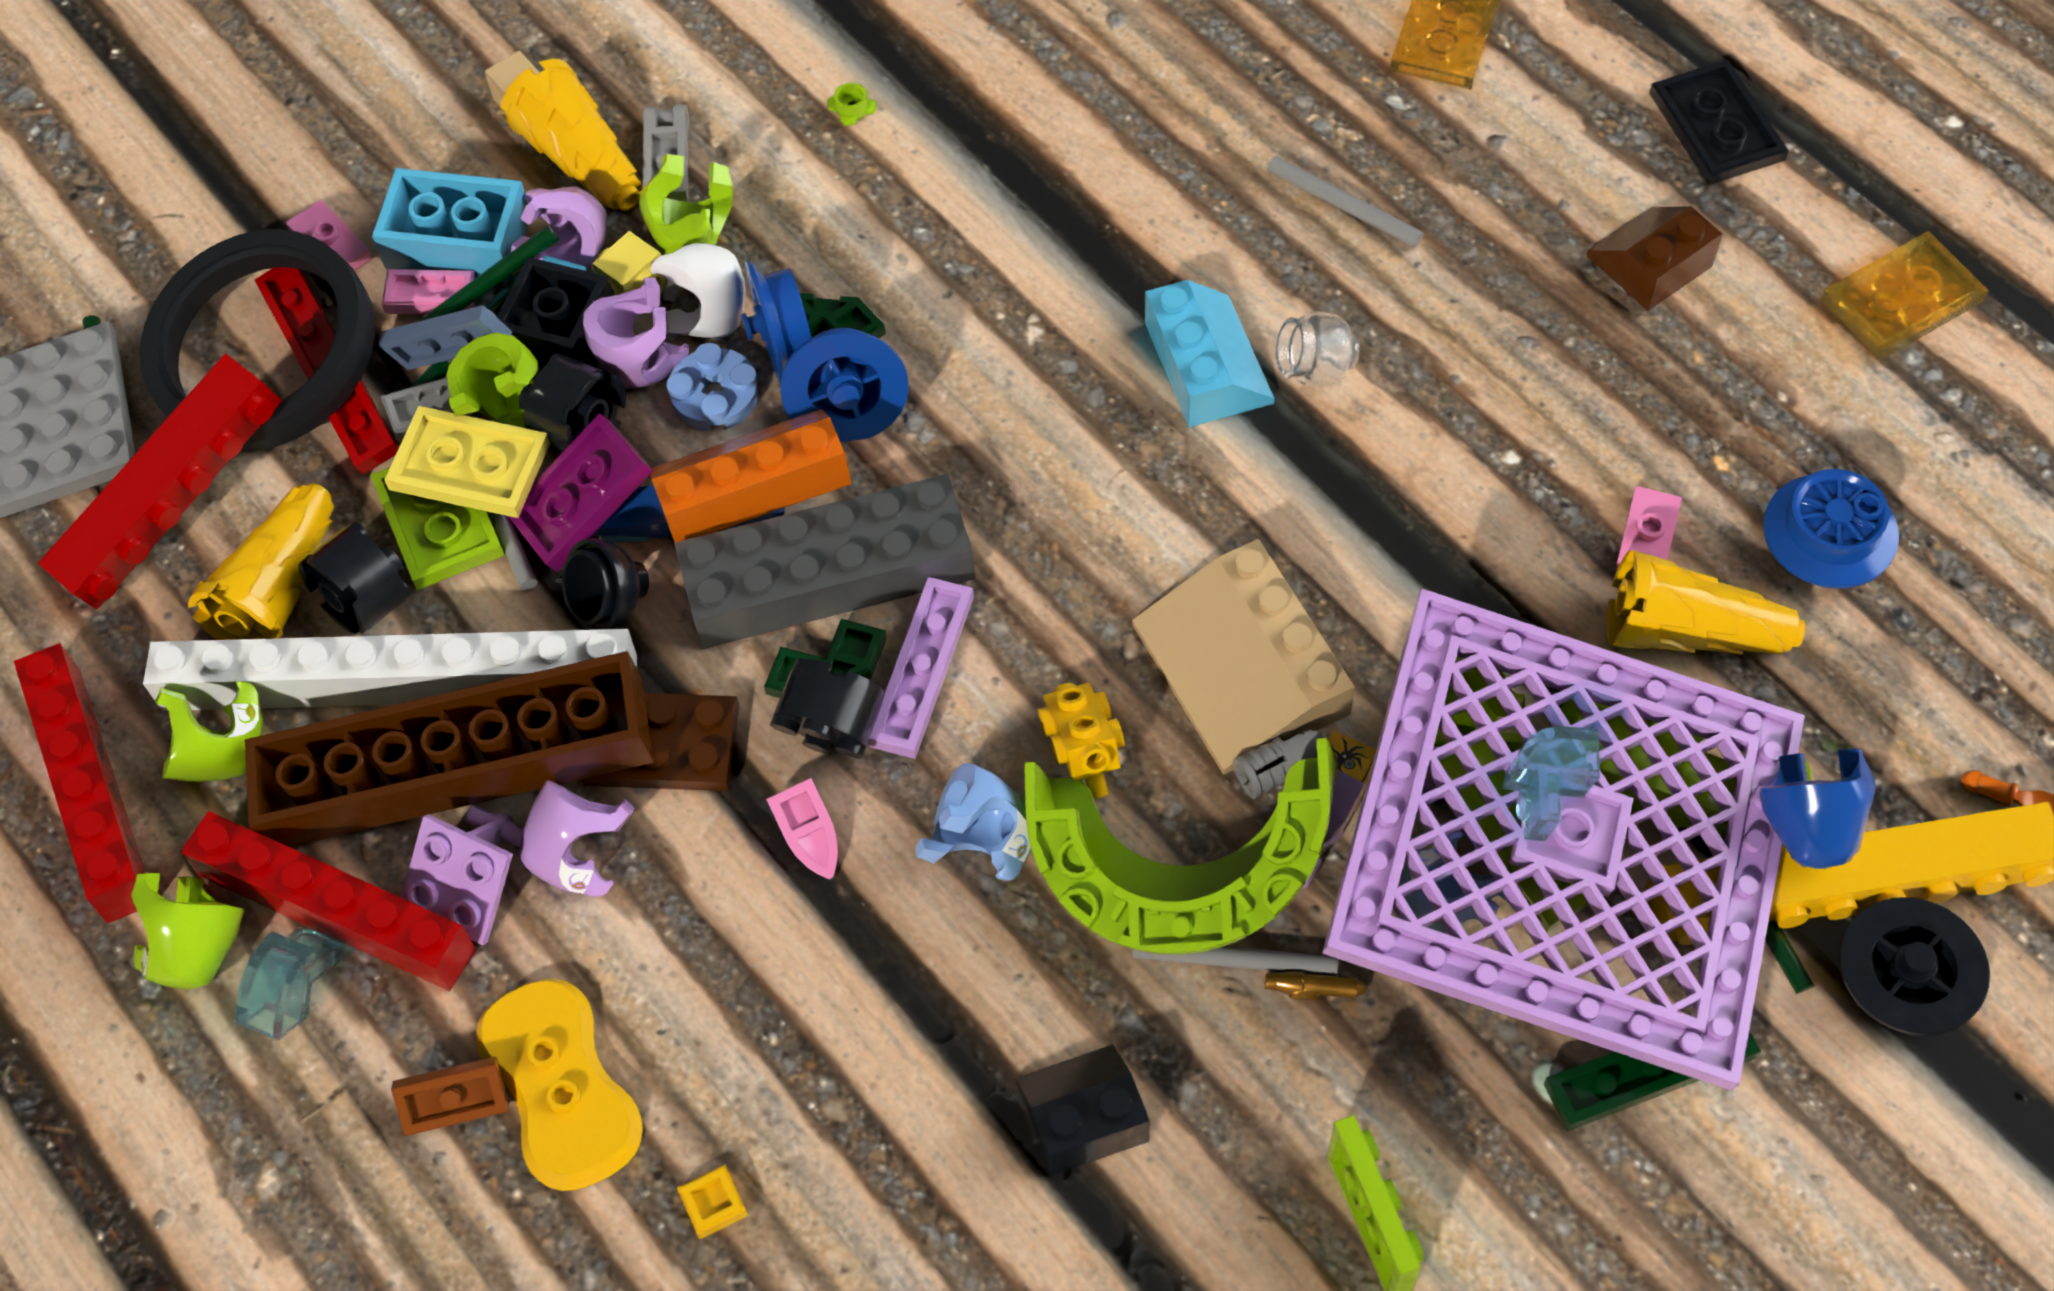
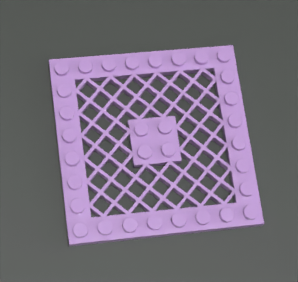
M1421 589L1416 598L1322 954L1732 1091L1740 1084L1782 848V841L1762 810L1760 788L1765 786L1778 772L1780 766L1779 756L1799 752L1805 715ZM1456 656L1464 658L1463 660L1455 663ZM1477 668L1488 686L1473 693L1462 674ZM1497 670L1512 675L1503 679ZM1525 684L1536 703L1522 709L1510 690ZM1450 685L1459 700L1444 706ZM1546 686L1560 690V692L1551 695ZM1496 697L1507 716L1492 723L1480 703ZM1569 700L1574 701L1585 718L1570 725L1559 708V705ZM1594 702L1608 706L1609 708L1599 711ZM1466 710L1478 730L1462 736L1451 717ZM1544 713L1554 728L1555 733L1541 739L1529 719ZM1620 715L1633 734L1621 741L1618 740L1607 721ZM1642 718L1656 722L1657 724L1648 728V726ZM1514 726L1526 746L1511 752L1501 737L1500 732ZM1439 728L1448 743L1433 750ZM1590 729L1593 730L1604 749L1592 755L1589 754L1578 737L1579 734ZM1668 731L1681 749V752L1670 757L1666 755L1655 738ZM1692 735L1706 740L1697 744ZM1485 740L1497 760L1481 766L1470 746ZM1563 742L1575 763L1561 769L1548 749ZM1638 745L1642 747L1653 764L1641 771L1637 769L1626 752ZM1716 747L1730 767L1718 774L1704 755L1705 752ZM1455 754L1467 774L1451 781L1440 760ZM1534 756L1539 766L1535 765L1527 777L1519 762ZM1609 759H1612L1624 778L1612 785H1609L1597 766ZM1686 761H1689L1701 779V782L1689 788L1675 768ZM1502 770L1505 771L1516 791L1503 797L1499 795L1489 779L1490 776ZM1428 772L1437 788L1422 794ZM1582 772L1588 783L1572 777ZM1657 775L1661 776L1673 794L1660 802L1646 782ZM1736 777L1732 797L1724 783ZM1474 784L1486 805L1470 811L1458 791ZM1630 788L1644 808L1631 816L1634 798L1620 794ZM1706 791H1709L1722 811L1710 818L1707 817L1695 799L1696 796ZM1444 798L1456 819L1440 826L1428 805ZM1523 800L1517 823L1508 807ZM1680 805L1693 825L1681 832L1677 830L1666 813L1667 810ZM1494 815L1506 836L1490 843L1478 821ZM1417 817L1426 833L1410 840L1414 821ZM1651 819L1664 839L1651 847L1636 826ZM1728 821L1725 840L1723 841L1715 827ZM1463 829L1476 850L1459 857L1447 836ZM1700 835L1713 855L1712 858L1702 863L1698 862L1686 841ZM1626 840L1635 855L1621 861ZM1433 843L1445 865L1429 872L1416 851ZM1512 846L1508 864L1522 868L1511 874L1497 854V852ZM1668 850L1672 851L1684 872L1672 878L1669 877L1656 857ZM1483 860L1495 882L1479 889L1466 867ZM1405 862L1415 879L1398 887ZM1642 864L1655 886L1641 893L1627 873V870ZM1719 866L1715 887L1706 872ZM1452 875L1465 896L1448 904L1435 882ZM1533 877L1545 899L1530 906L1518 888L1517 883ZM1553 879L1571 884L1572 886L1560 891ZM1690 880L1705 902L1693 909L1689 908L1676 888ZM1616 885L1625 901L1610 908L1603 895L1608 897ZM1421 889L1434 911L1417 919L1404 897ZM1502 891L1515 913L1499 921L1486 899ZM1582 893L1594 911L1595 916L1580 923L1567 900ZM1662 895L1675 915V918L1663 924H1660L1647 904L1648 901ZM1472 906L1485 928L1468 936L1455 914ZM1392 908L1395 911L1398 918L1391 916ZM1550 908L1553 909L1565 928V931L1551 938L1536 916ZM1630 910L1633 911L1646 931L1632 940L1617 918ZM1711 912L1706 934L1697 918ZM1441 921L1448 934L1427 927ZM1520 923L1523 924L1535 946L1521 953L1517 951L1506 933V930ZM1600 925L1604 927L1616 948L1600 955L1587 934L1588 931ZM1681 926L1696 950L1684 956L1680 955L1667 933ZM1491 938L1499 952L1478 944ZM1570 940L1574 942L1586 963L1572 970L1568 968L1556 948ZM1651 941L1666 962V965L1651 972L1637 950ZM1542 955L1549 968L1528 961ZM1620 957H1623L1637 979L1623 987L1619 985L1607 966L1608 963ZM1702 958L1697 981L1688 965ZM1592 972L1600 985L1579 978ZM1672 973L1687 995L1686 998L1673 1005L1658 983V980ZM1643 989L1651 1002L1630 995ZM1693 1006L1691 1016L1681 1013L1683 1010Z

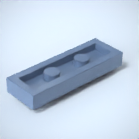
M481 305L384 330L378 346L407 370L452 360L462 347L477 337L492 333L511 335L512 330L501 322L492 311Z

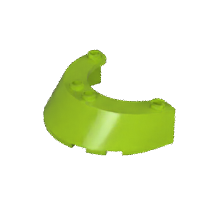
M1327 738L1316 739L1317 757L1299 760L1290 767L1286 774L1283 790L1278 792V804L1273 814L1252 840L1235 852L1218 860L1204 864L1179 866L1152 861L1131 851L1119 842L1105 825L1094 802L1093 793L1081 780L1073 782L1070 777L1050 778L1035 762H1025V809L1031 850L1040 873L1044 876L1058 901L1072 916L1103 938L1123 947L1161 955H1186L1221 948L1239 941L1262 928L1283 911L1305 885L1315 868L1327 835L1337 781V757Z

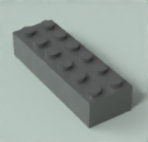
M948 474L674 543L702 649L920 594L923 592L928 577L955 584L975 579L971 544Z

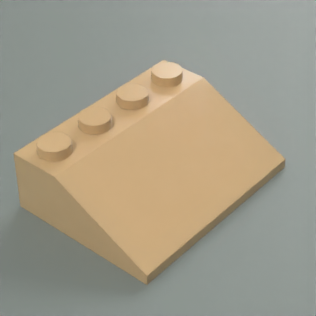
M1259 539L1217 557L1132 620L1134 629L1223 775L1234 770L1233 760L1235 758L1244 756L1245 753L1257 749V747L1264 743H1269L1270 740L1276 737L1284 742L1298 734H1302L1304 731L1308 732L1310 729L1312 731L1319 730L1351 715L1355 686Z

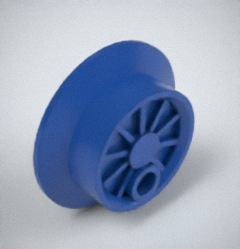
M746 260L744 264L754 304V315L747 317L746 313L741 314L748 340L753 339V334L760 333L774 373L780 384L782 372L788 359L801 345L812 339L807 317L790 268L763 275L750 260Z
M836 328L824 331L801 345L788 359L780 382L782 403L790 419L822 409L830 417L840 442L868 439L888 428L902 412L907 401L909 389L907 371L897 352L883 340L851 328Z
M1826 469L1788 482L1773 495L1768 503L1763 519L1765 540L1775 559L1794 576L1821 587L1843 589L1866 584L1879 577L1889 567L1898 549L1899 531L1897 522L1883 493L1869 479L1848 470Z

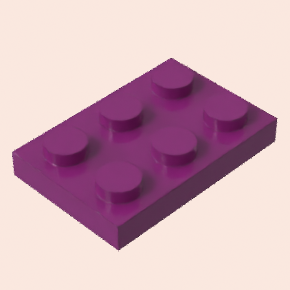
M599 413L533 483L519 518L508 517L544 563L558 572L564 566L573 546L581 540L589 539L653 470L611 421Z

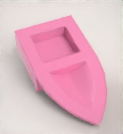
M812 778L766 799L788 846L795 856L807 868L827 879L833 878L838 858L837 836L833 822Z

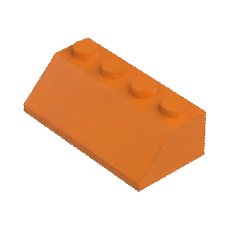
M822 409L651 468L653 472L650 474L674 543L715 533L852 484L844 449L830 417Z

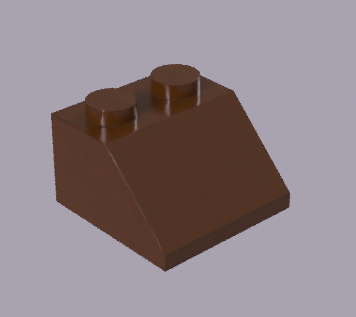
M1692 206L1651 207L1589 249L1587 257L1649 311L1713 266L1723 233Z

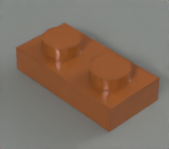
M497 1057L394 1080L391 1087L404 1136L508 1112L509 1107Z

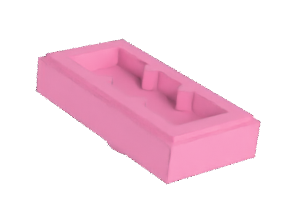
M319 200L285 222L288 230L310 235L326 243L345 259L354 271L373 259L370 250L322 200Z
M387 269L382 298L384 313L427 314L476 278L475 271ZM474 302L463 310L473 308Z
M1638 486L1635 487L1614 571H1617L1621 560L1630 550L1668 560L1682 497Z

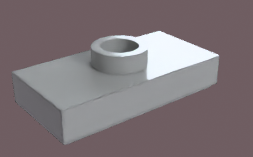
M447 377L381 396L382 404L396 441L404 438L418 406L453 413L449 403ZM479 412L465 414V416L474 418L483 416Z

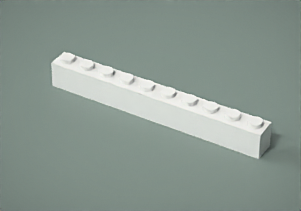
M628 629L150 642L143 685L154 700H156L160 688L185 694L191 710L224 709V706L230 704L237 694L238 687L235 685L237 681L250 683L256 688L259 695L260 708L396 705L624 651L629 652L637 668V654ZM157 704L162 711H168L164 705Z

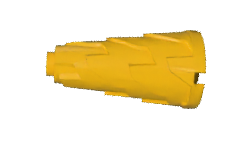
M560 59L540 61L539 63L545 70L538 74L527 68L510 84L502 98L500 108L506 115L501 114L506 123L520 136L522 135L540 154L544 152L569 178L573 176L602 205L613 210L621 209L622 211L633 208L639 202V195L642 189V183L635 175L637 170L617 145V137L598 113L599 107L577 79L576 72L565 61Z
M315 483L292 488L263 523L252 531L238 548L212 572L206 581H200L188 600V609L198 605L199 608L193 615V618L207 633L217 640L272 639L283 636L282 630L302 592L300 587L304 581L300 575L298 564L318 548L333 521L329 519L334 509L331 494L324 487Z
M1633 550L1628 551L1619 564L1611 586L1619 588L1616 600L1608 599L1606 636L1608 643L1615 647L1629 649L1655 648L1695 653L1696 649L1741 655L1743 651L1782 655L1783 652H1789L1792 647L1798 648L1804 638L1805 621L1799 619L1797 610L1765 599L1758 592L1718 582V579L1711 575L1679 567L1672 561Z

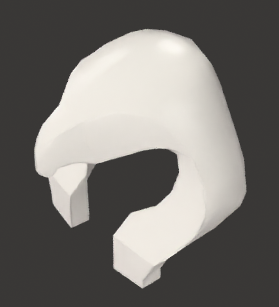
M695 243L686 245L671 254L661 255L653 261L650 272L667 278L663 300L674 302L681 286L691 291L700 301L699 307L694 312L686 313L680 309L666 312L667 340L674 341L678 335L720 339L729 336L740 326L741 314H743L745 303L744 277L737 258L729 250L713 244Z

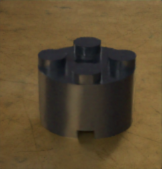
M555 353L550 357L548 363L541 369L533 383L526 385L519 396V406L525 410L526 428L547 433L550 442L549 446L560 451H564L599 413L611 421L619 430L621 422L615 420L618 406L625 408L626 404L625 387L618 376L561 353Z
M356 521L342 528L298 564L300 575L308 590L312 593L319 588L320 593L326 600L320 606L342 628L355 635L359 632L363 634L411 595L408 586L398 574L403 569V564L399 557L387 546L379 549L371 541L367 531Z
M796 659L786 680L770 726L789 735L800 734L805 736L802 744L814 751L830 754L832 747H835L842 754L861 759L884 698L883 689L872 681L849 670L846 676L830 671L832 664L813 659Z

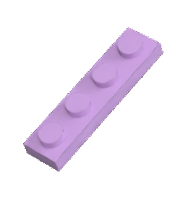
M931 577L927 578L868 741L870 748L916 759L974 599L972 587Z

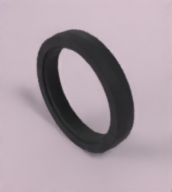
M267 229L251 231L233 236L207 248L186 263L164 286L150 309L144 324L140 342V367L145 386L152 399L168 418L186 398L179 376L181 345L190 323L213 295L231 282L253 272L271 268H297L314 273L330 283L336 297L338 309L335 337L326 358L314 375L298 390L283 399L274 410L271 418L254 432L243 445L240 452L277 447L309 433L325 422L350 397L361 380L372 354L375 339L374 311L368 293L354 269L326 243L310 235L292 230Z

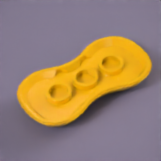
M547 978L531 981L514 988L491 1003L482 1013L477 1023L475 1034L476 1049L480 1060L497 1057L504 1086L509 1090L518 1107L521 1120L523 1158L532 1175L549 1188L559 1191H572L594 1185L622 1169L634 1157L640 1146L643 1131L642 1118L639 1108L631 1096L606 1073L601 1065L595 1049L594 1017L590 1003L585 995L576 986L565 980Z

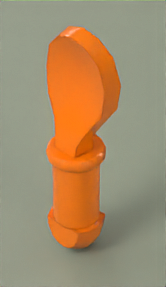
M1969 770L1961 777L1962 786L1972 794L1975 792L2001 801L2007 807H2010L2012 803L2018 804V806L2049 802L2054 814V794L2041 790L2022 791L2018 789L2017 783L2010 784L1981 774L1982 771Z

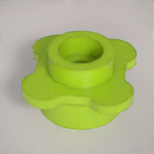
M845 83L835 90L834 96L827 100L828 109L836 112L840 116L841 124L845 126H853L865 115H872L877 110L876 101L868 99L866 89L858 83Z

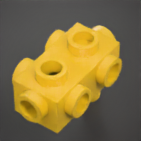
M1063 683L1056 687L1053 693L1043 695L1045 707L1038 709L1042 731L1045 737L1050 736V744L1057 765L1065 763L1073 782L1085 778L1086 785L1092 791L1094 799L1102 798L1109 794L1104 773L1121 768L1117 749L1125 746L1121 726L1117 718L1111 719V710L1104 691L1094 693L1090 683L1078 686L1073 683Z

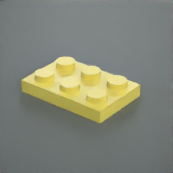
M418 406L385 477V483L391 491L519 518L549 448L548 434L465 415L456 417L451 412Z

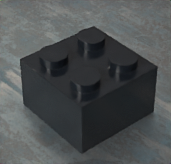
M527 257L497 318L512 330L511 336L517 338L531 351L539 367H544L555 353H561L592 365L594 358L589 349L583 326L584 312L594 301L603 297L614 296L615 294L609 276Z

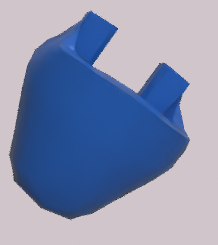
M1838 749L1841 779L1833 781H1807L1803 753L1779 756L1780 766L1778 772L1765 786L1760 788V800L1764 814L1790 856L1801 867L1815 869L1836 867L1850 862L1859 852L1876 790L1874 777L1863 757L1861 749Z

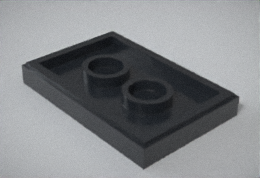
M1728 59L1651 83L1650 96L1708 185L1786 161L1789 150Z

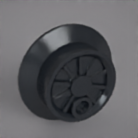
M1909 897L1890 898L1879 901L1865 908L1852 920L1841 941L1839 963L1846 988L1863 1011L1888 1028L1918 1036L1947 1033L1967 1023L1978 1012L1986 999L1990 984V968L1982 943L1974 931L1960 917L1936 903Z

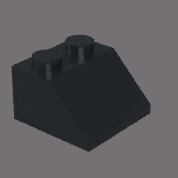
M1113 1044L1015 1078L1050 1176L1147 1143L1150 1140V1120L1130 1070Z

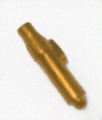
M1303 972L1266 973L1265 975L1266 990H1277L1289 994L1290 999L1319 1001L1320 996L1356 998L1363 995L1367 990L1363 982L1352 977L1304 974Z

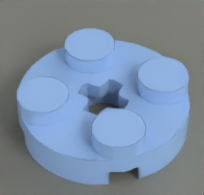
M714 343L702 344L694 353L683 358L675 366L667 380V389L676 416L686 425L702 431H712L711 426L726 424V429L738 425L753 412L758 402V380L756 371L750 361L742 354L731 349L720 348ZM714 383L721 384L723 391L720 393L712 391L708 395L705 394V387Z

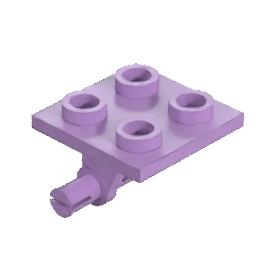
M473 805L467 813L466 823L477 827L469 832L463 831L429 814L425 815L422 818L401 898L463 925L472 941L485 945L489 941L513 856L512 853L497 847V845L505 840L520 848L524 827L513 823V818L508 814L501 812L496 815L478 805Z

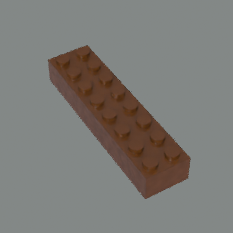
M624 651L245 739L249 827L253 831L291 847L542 789L546 780L553 781L559 785L654 763L642 677L629 652Z

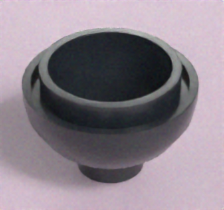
M584 539L573 546L565 561L562 572V590L570 613L584 629H615L621 626L633 613L638 599L645 597L648 593L649 576L642 563L638 561L633 562L629 555L614 543L605 539Z

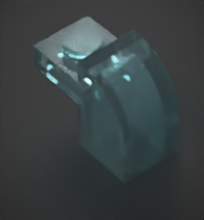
M1554 726L1543 729L1528 739L1508 766L1504 775L1502 789L1519 791L1516 812L1518 819L1524 820V839L1545 841L1561 822L1560 795L1584 798L1600 778L1598 730L1569 726Z
M302 927L297 928L286 937L273 931L269 933L258 945L243 972L237 994L234 1022L279 1041L308 1017L312 983L341 961L343 944L326 938L317 931Z

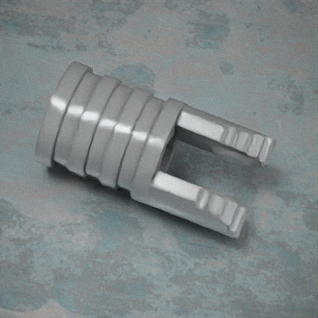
M1310 729L1308 732L1304 731L1302 734H1298L1284 742L1276 737L1270 740L1269 743H1264L1257 747V749L1245 753L1244 756L1235 758L1233 760V767L1241 786L1251 798L1255 799L1261 796L1262 793L1272 790L1275 786L1284 784L1286 774L1292 765L1299 760L1317 757L1316 739L1326 738V736H1322V732L1318 733L1317 730L1312 731ZM1273 761L1276 765L1256 775L1255 770Z

